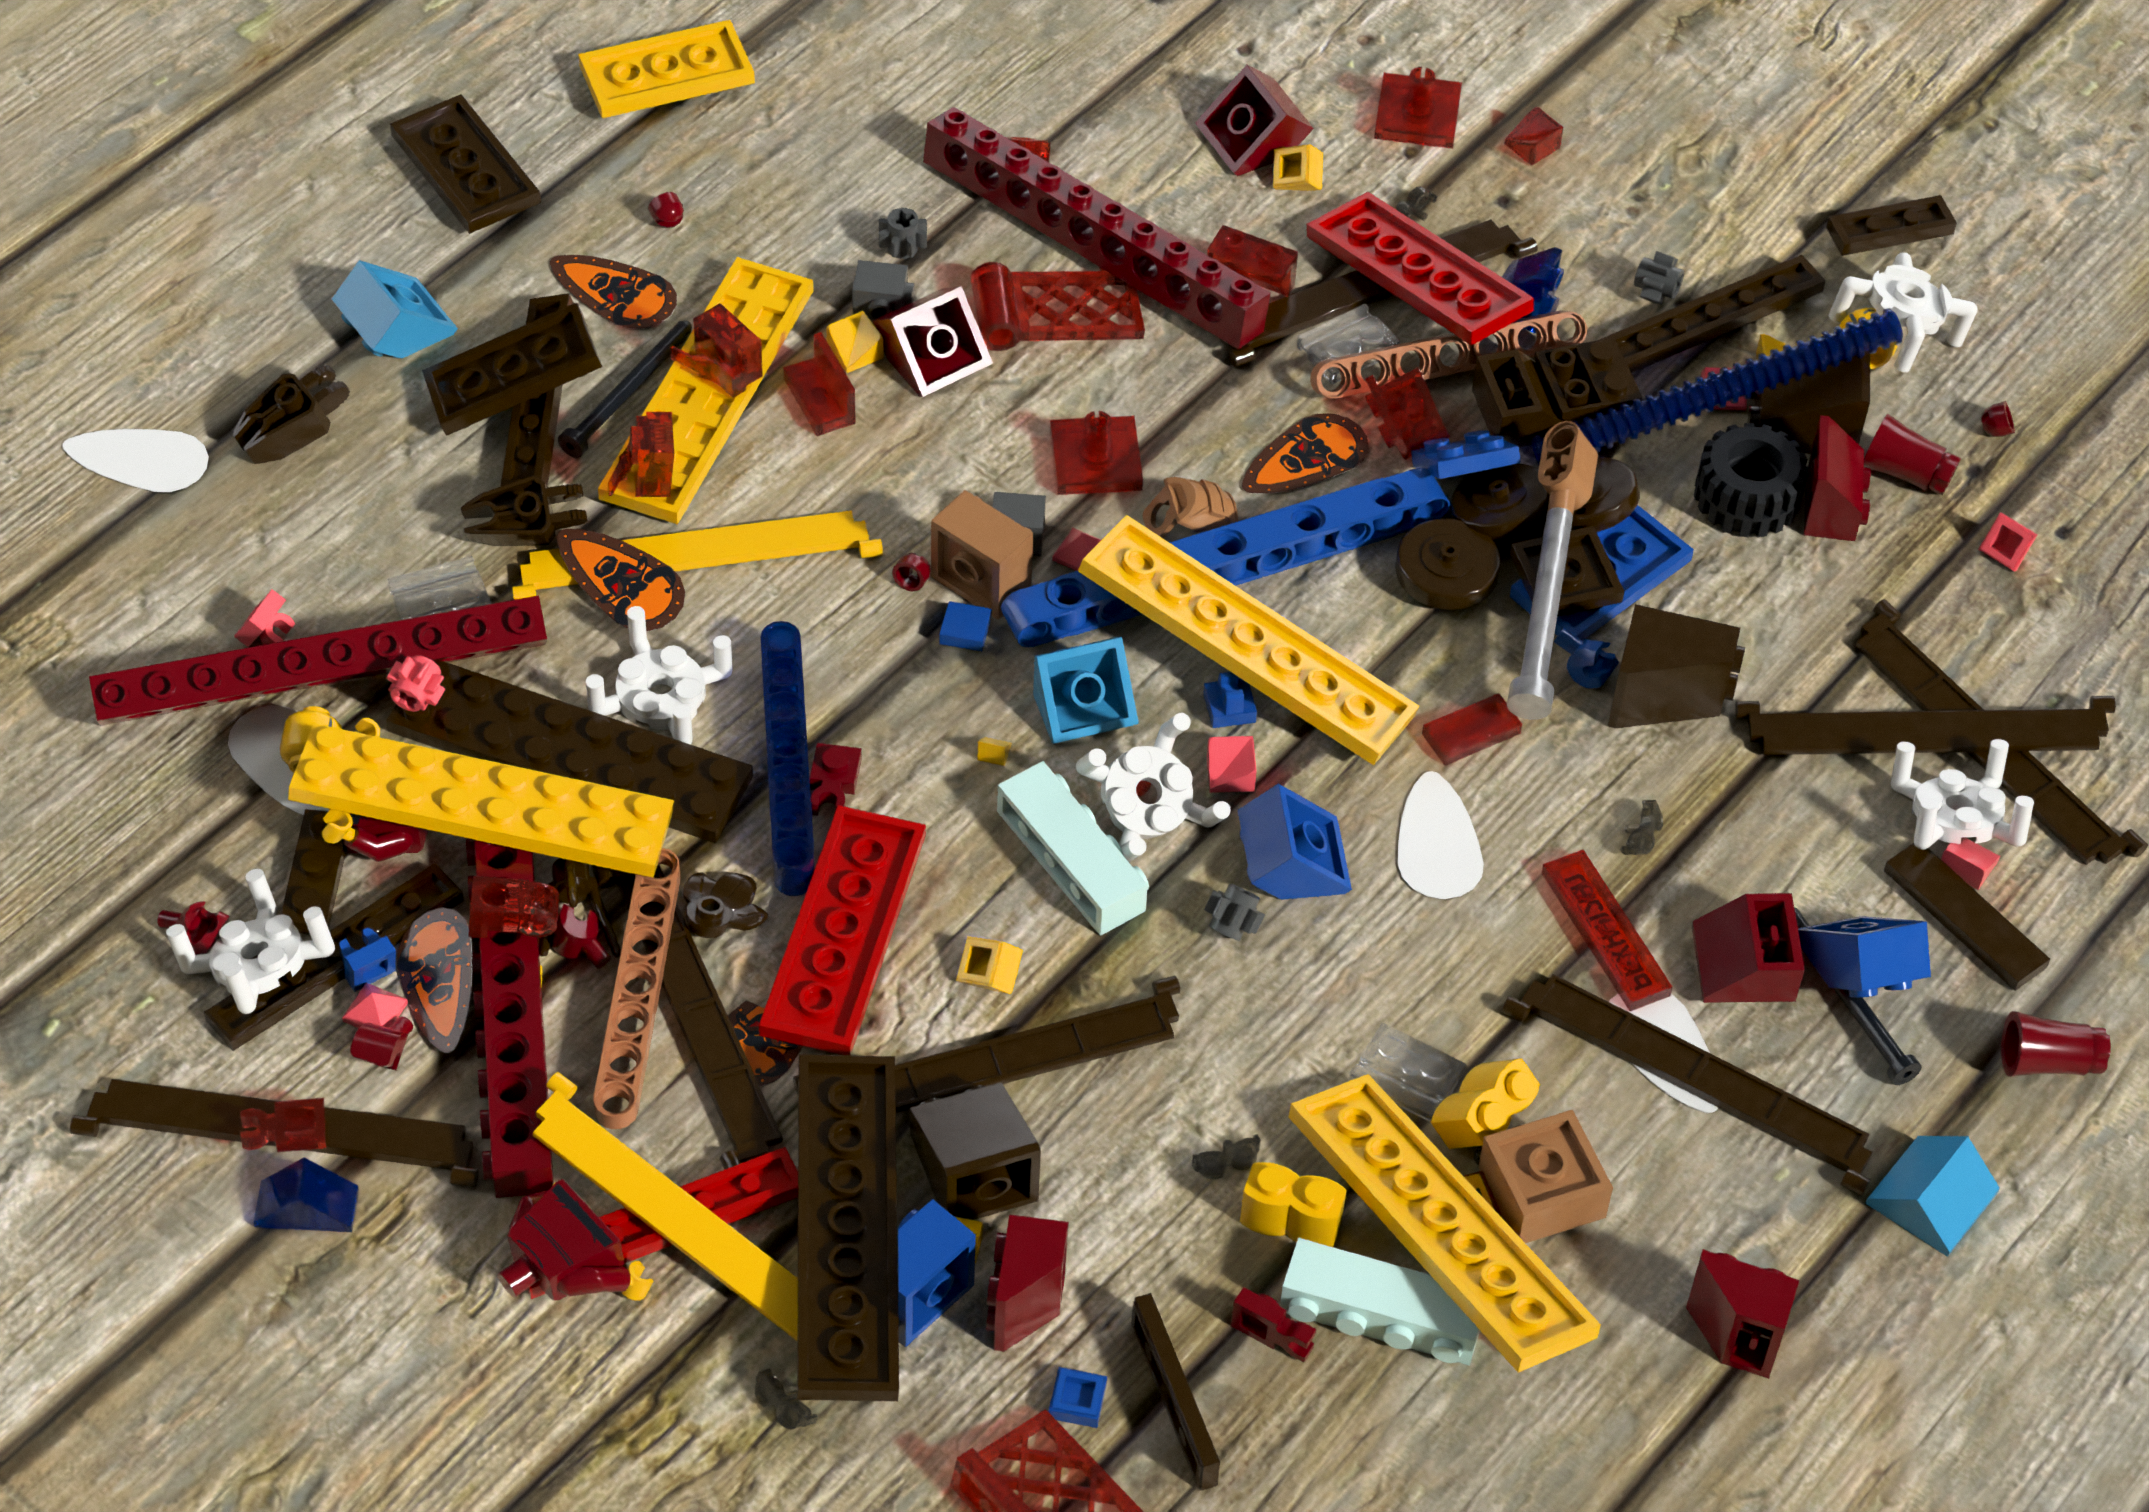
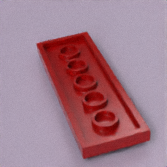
M1366 192L1306 224L1307 238L1471 346L1534 311V297L1370 192Z
M837 806L760 1020L759 1036L840 1055L852 1054L926 837L925 824L845 806Z

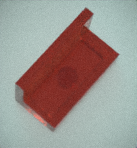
M822 332L814 334V358L783 367V374L787 386L816 436H820L856 424L855 388Z

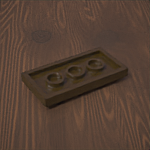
M462 94L390 123L392 137L469 234L541 203L539 189Z
M576 302L426 368L422 372L440 426L447 436L499 412L508 410L533 397L544 394L567 382L585 376L601 368L602 364L583 313Z

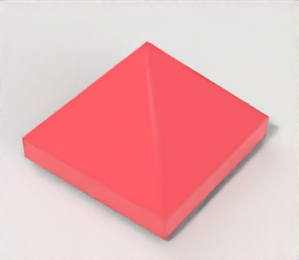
M2001 512L1978 550L2016 572L2038 534Z
M1072 528L1054 553L1052 560L1078 571L1082 560L1101 539Z
M365 983L342 1019L343 1022L360 1028L365 1023L389 1028L398 1019L408 1001L406 998Z

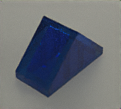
M304 1157L261 1180L253 1222L254 1227L353 1232L359 1187L355 1183Z

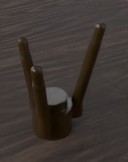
M563 858L557 859L552 865L553 881L546 885L547 904L545 913L547 912V914L544 916V921L551 919V929L545 931L550 933L542 932L539 954L545 957L549 953L558 899L574 908L589 896L614 957L619 958L621 948L599 894L597 879L589 876L588 864Z

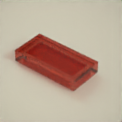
M1498 693L1424 724L1422 735L1446 766L1521 734L1523 724L1516 715L1509 711L1506 701Z

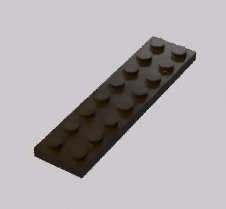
M444 661L436 662L441 670V675L444 677L440 685L445 688L436 706L428 704L425 711L420 709L419 711L411 712L396 704L386 720L388 732L446 752L674 800L673 812L668 827L713 843H717L753 778V765Z
M799 1054L797 1400L898 1401L899 1331L895 1056Z

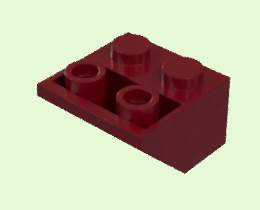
M1792 893L1744 894L1692 922L1703 1003L1796 1002L1805 968Z
M1009 1214L1007 1233L997 1232L994 1250V1262L996 1263L994 1276L990 1275L987 1293V1305L989 1306L986 1321V1330L995 1331L994 1351H1006L1060 1315L1066 1275L1069 1222Z
M1703 1249L1686 1309L1722 1364L1769 1379L1787 1325L1799 1280L1786 1276L1777 1269H1763L1738 1261L1732 1255L1713 1253Z

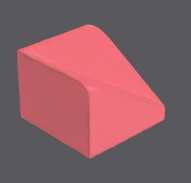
M1253 736L1210 737L1208 739L1207 769L1210 793L1255 792L1256 760Z

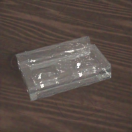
M1363 304L1298 335L1297 348L1300 351L1304 350L1308 354V360L1316 366L1319 362L1326 359L1400 344V340L1376 315L1372 316L1368 312L1369 307ZM1375 359L1367 360L1362 365L1361 371L1378 362ZM1335 367L1326 369L1322 374L1331 385L1341 381L1340 371Z
M473 556L387 579L389 591L393 596L400 620L491 604L480 573L475 567Z
M1381 1023L1361 1054L1359 1062L1350 1071L1349 1081L1369 1074L1400 1108L1431 1122L1438 1105L1452 1094L1464 1075L1466 1063Z

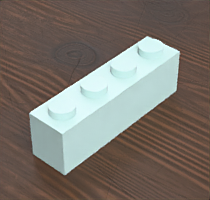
M1042 761L998 784V814L1100 936L1146 911L1149 883L1145 874L1138 866H1132L1122 855V850L1116 839L1112 835H1105L1096 824L1095 817L1090 808L1085 804L1080 805L1070 793L1066 780L1060 774H1054L1046 763Z
M1298 1238L1282 1286L1280 1307L1286 1309V1313L1301 1322L1315 1321L1336 1327L1347 1335H1364L1385 1341L1389 1346L1396 1349L1406 1350L1410 1348L1431 1354L1442 1362H1459L1470 1366L1480 1330L1430 1274Z

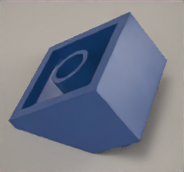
M1279 783L1238 809L1241 826L1240 838L1244 844L1248 864L1247 875L1251 884L1256 888L1264 890L1281 900L1343 895L1352 890L1337 816Z
M1859 916L1798 928L1801 949L1828 987L1849 990L1850 997L1878 995L1877 988L1884 987L1885 990L1912 988L1913 980L1931 977L1927 921Z
M934 1199L928 1202L921 1210L914 1209L910 1211L898 1227L899 1342L904 1347H907L974 1286L976 1234Z

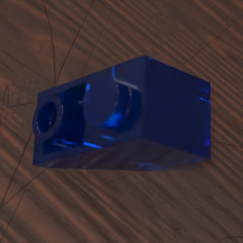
M1553 247L1514 260L1503 274L1502 278L1534 297V311L1522 318L1555 312L1557 310L1559 298L1554 295L1564 275V269L1560 268L1561 249ZM1531 326L1523 328L1536 334V331Z

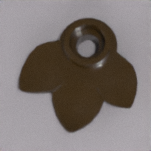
M698 872L689 877L684 885L682 895L688 903L686 920L691 931L703 938H716L721 936L726 931V928L746 931L763 924L768 919V913L757 905L751 904L757 890L755 880L748 875L738 873L723 875L718 881L703 872Z

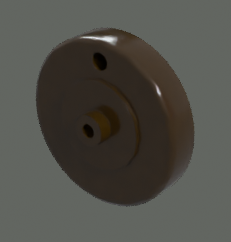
M1598 457L1592 495L1584 506L1574 511L1571 531L1594 526L1596 532H1600L1619 524L1635 510L1640 499V491L1636 474L1630 466L1615 459Z
M1518 463L1478 471L1466 478L1453 492L1450 500V509L1453 519L1463 521L1465 525L1481 534L1489 536L1494 542H1501L1524 536L1545 522L1550 495L1538 480L1539 469Z
M1448 518L1433 519L1414 526L1403 536L1397 549L1395 570L1403 589L1417 601L1434 608L1456 610L1474 606L1485 600L1493 592L1499 578L1501 556L1492 538L1471 529L1463 521Z

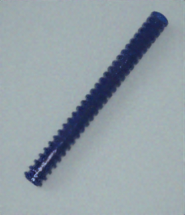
M1886 308L1883 310L1882 315H1879L1877 312L1872 313L1870 319L1867 320L1865 317H1861L1858 319L1857 324L1851 321L1847 322L1843 329L1840 326H1836L1833 328L1832 333L1826 330L1822 331L1818 338L1815 335L1808 336L1807 342L1797 340L1793 347L1789 344L1783 345L1782 351L1772 349L1768 356L1764 353L1758 354L1757 360L1747 358L1743 365L1736 362L1733 363L1732 369L1728 370L1727 367H1722L1718 374L1711 371L1708 372L1707 378L1703 379L1702 376H1697L1693 383L1686 380L1683 381L1682 387L1678 388L1677 385H1672L1668 392L1661 389L1657 391V396L1653 397L1652 394H1647L1643 401L1636 398L1632 400V405L1628 406L1626 403H1622L1618 410L1611 407L1607 409V414L1603 415L1601 412H1597L1593 419L1586 416L1582 418V423L1572 422L1579 427L1597 453H1599L1600 447L1613 448L1614 442L1618 441L1619 444H1624L1626 442L1625 438L1638 439L1639 433L1643 432L1644 435H1649L1653 428L1657 431L1663 430L1664 424L1668 423L1669 426H1674L1678 419L1682 422L1688 421L1689 415L1693 414L1694 417H1699L1703 410L1707 413L1713 412L1714 406L1718 405L1719 408H1724L1728 401H1731L1732 404L1738 403L1739 397L1743 396L1744 399H1749L1753 392H1756L1757 395L1763 394L1764 388L1768 387L1769 390H1774L1778 383H1781L1783 386L1788 385L1789 379L1793 378L1794 381H1799L1803 374H1806L1808 377L1813 376L1814 370L1818 369L1819 372H1824L1828 365H1831L1833 368L1838 367L1839 361L1843 360L1844 363H1849L1852 361L1853 356H1856L1858 359L1863 358L1864 352L1868 351L1870 354H1874L1877 352L1878 347L1884 350L1888 349L1892 342L1895 345H1899L1903 339L1901 324L1896 313L1890 308ZM1536 434L1532 436L1531 444L1536 460L1540 465L1545 436L1540 438Z

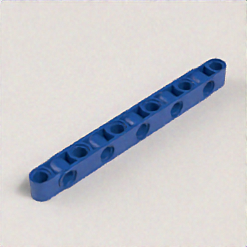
M1422 467L1390 477L1365 482L1169 543L1237 586L1392 538L1400 533L1409 531L1414 526L1425 521L1441 519L1448 512L1450 501L1435 477L1430 475L1427 468ZM1078 571L1017 590L1007 596L1001 605V611L1018 644L1027 648L1039 646L1064 637L1075 636L1143 615Z

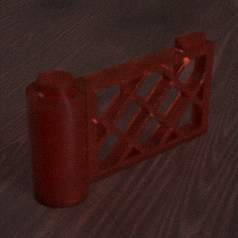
M986 262L975 268L970 276L978 327L989 350H1008L1016 346L1020 341L1144 339L1145 327L1137 289L1100 267L1099 271L1010 272L1009 268L1001 263ZM1107 285H1124L1126 292L1117 298L1104 290ZM1022 286H1037L1045 291V293L1036 299L1023 291ZM1066 286H1078L1086 292L1077 299L1063 289ZM1095 297L1109 307L1104 312L1099 313L1086 304ZM1056 298L1067 305L1068 308L1059 314L1046 304L1051 299ZM1078 312L1092 322L1089 325H1076L1069 319ZM1119 312L1132 320V325H1118L1110 320V318ZM1035 313H1038L1051 323L1047 326H1030L1028 319Z

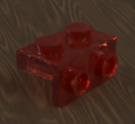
M1222 225L1207 249L1209 257L1218 260L1221 264L1265 289L1289 296L1295 286L1298 251Z
M1419 368L1382 386L1379 385L1374 375L1365 378L1371 393L1365 395L1366 401L1375 418L1382 416L1384 421L1383 424L1378 426L1381 436L1389 449L1394 446L1397 447L1404 460L1412 457L1411 450L1424 448L1425 441L1450 437Z

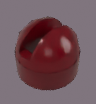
M674 192L658 195L648 206V211L653 220L661 227L673 228L680 224L683 218V205Z
M2006 401L1993 404L1984 410L1981 415L1982 429L1988 435L2003 437L2015 433L2012 414Z
M909 553L899 559L892 570V575L895 582L901 588L912 592L918 591L929 578L931 572L930 564L924 556L920 557L916 553ZM913 570L917 572V576L912 575Z

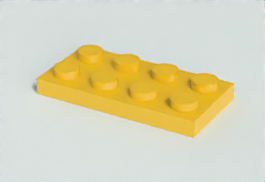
M731 20L578 54L579 66L601 118L755 83L754 70Z

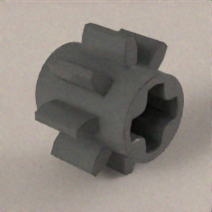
M893 209L887 219H879V247H888L892 257L900 259L914 257L918 247H927V220H918L917 214L912 209Z
M1658 251L1655 253L1654 260L1644 257L1639 264L1634 280V286L1643 289L1640 297L1660 305L1663 304L1664 297L1675 299L1684 278V270L1676 267L1678 259Z
M1233 884L1228 885L1225 893L1220 890L1218 892L1213 890L1204 908L1205 911L1213 916L1209 926L1217 932L1238 941L1241 940L1244 931L1248 934H1256L1265 916L1264 913L1256 908L1260 898Z

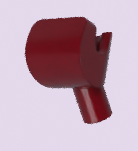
M204 901L190 905L182 913L162 910L157 918L158 926L168 929L175 924L183 925L195 955L206 954L219 936L220 929L230 918L229 915L221 911L217 913L207 911L204 908L206 903Z
M563 904L551 936L553 949L565 958L575 959L586 955L597 969L604 967L611 960L610 954L596 939L598 934L597 915L592 910H589L587 920L580 921L574 916V908Z
M403 1016L399 1017L389 1028L365 1023L355 1033L350 1053L353 1057L396 1071L407 1037L413 1030V1024L408 1018Z

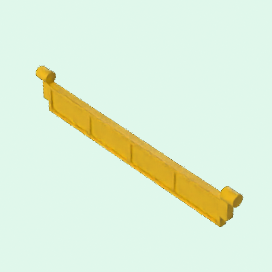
M852 510L621 540L652 555L670 566L674 571L858 547L861 558L883 556L881 539L869 540L865 520L854 522ZM559 548L529 552L530 564L520 565L523 585L512 587L513 598L516 600L536 596V590L578 584L567 569Z
M556 1072L549 1079L546 1086L554 1093L536 1111V1117L543 1122L534 1130L533 1137L797 1341V1277L570 1103L568 1100L572 1098L578 1087L560 1072Z

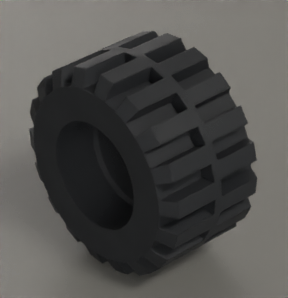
M1744 423V427L1740 428L1734 424L1727 426L1726 432L1719 430L1713 434L1712 440H1708L1704 445L1694 491L1695 500L1699 501L1698 509L1701 514H1708L1707 520L1710 523L1722 525V530L1731 533L1732 530L1740 532L1739 536L1749 537V534H1756L1757 537L1767 536L1768 531L1776 534L1783 530L1784 525L1789 526L1794 521L1795 515L1798 514L1809 467L1806 466L1808 461L1806 454L1799 452L1801 446L1795 440H1787L1788 434L1781 430L1774 432L1771 430L1772 427L1763 425L1762 428L1754 427V423Z

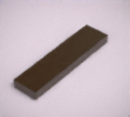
M1913 843L1886 862L1884 872L2014 991L2048 967L2050 958L1929 848L1922 850Z
M1149 1293L1135 1297L1131 1324L1197 1488L1203 1491L1218 1486L1220 1460L1153 1296Z

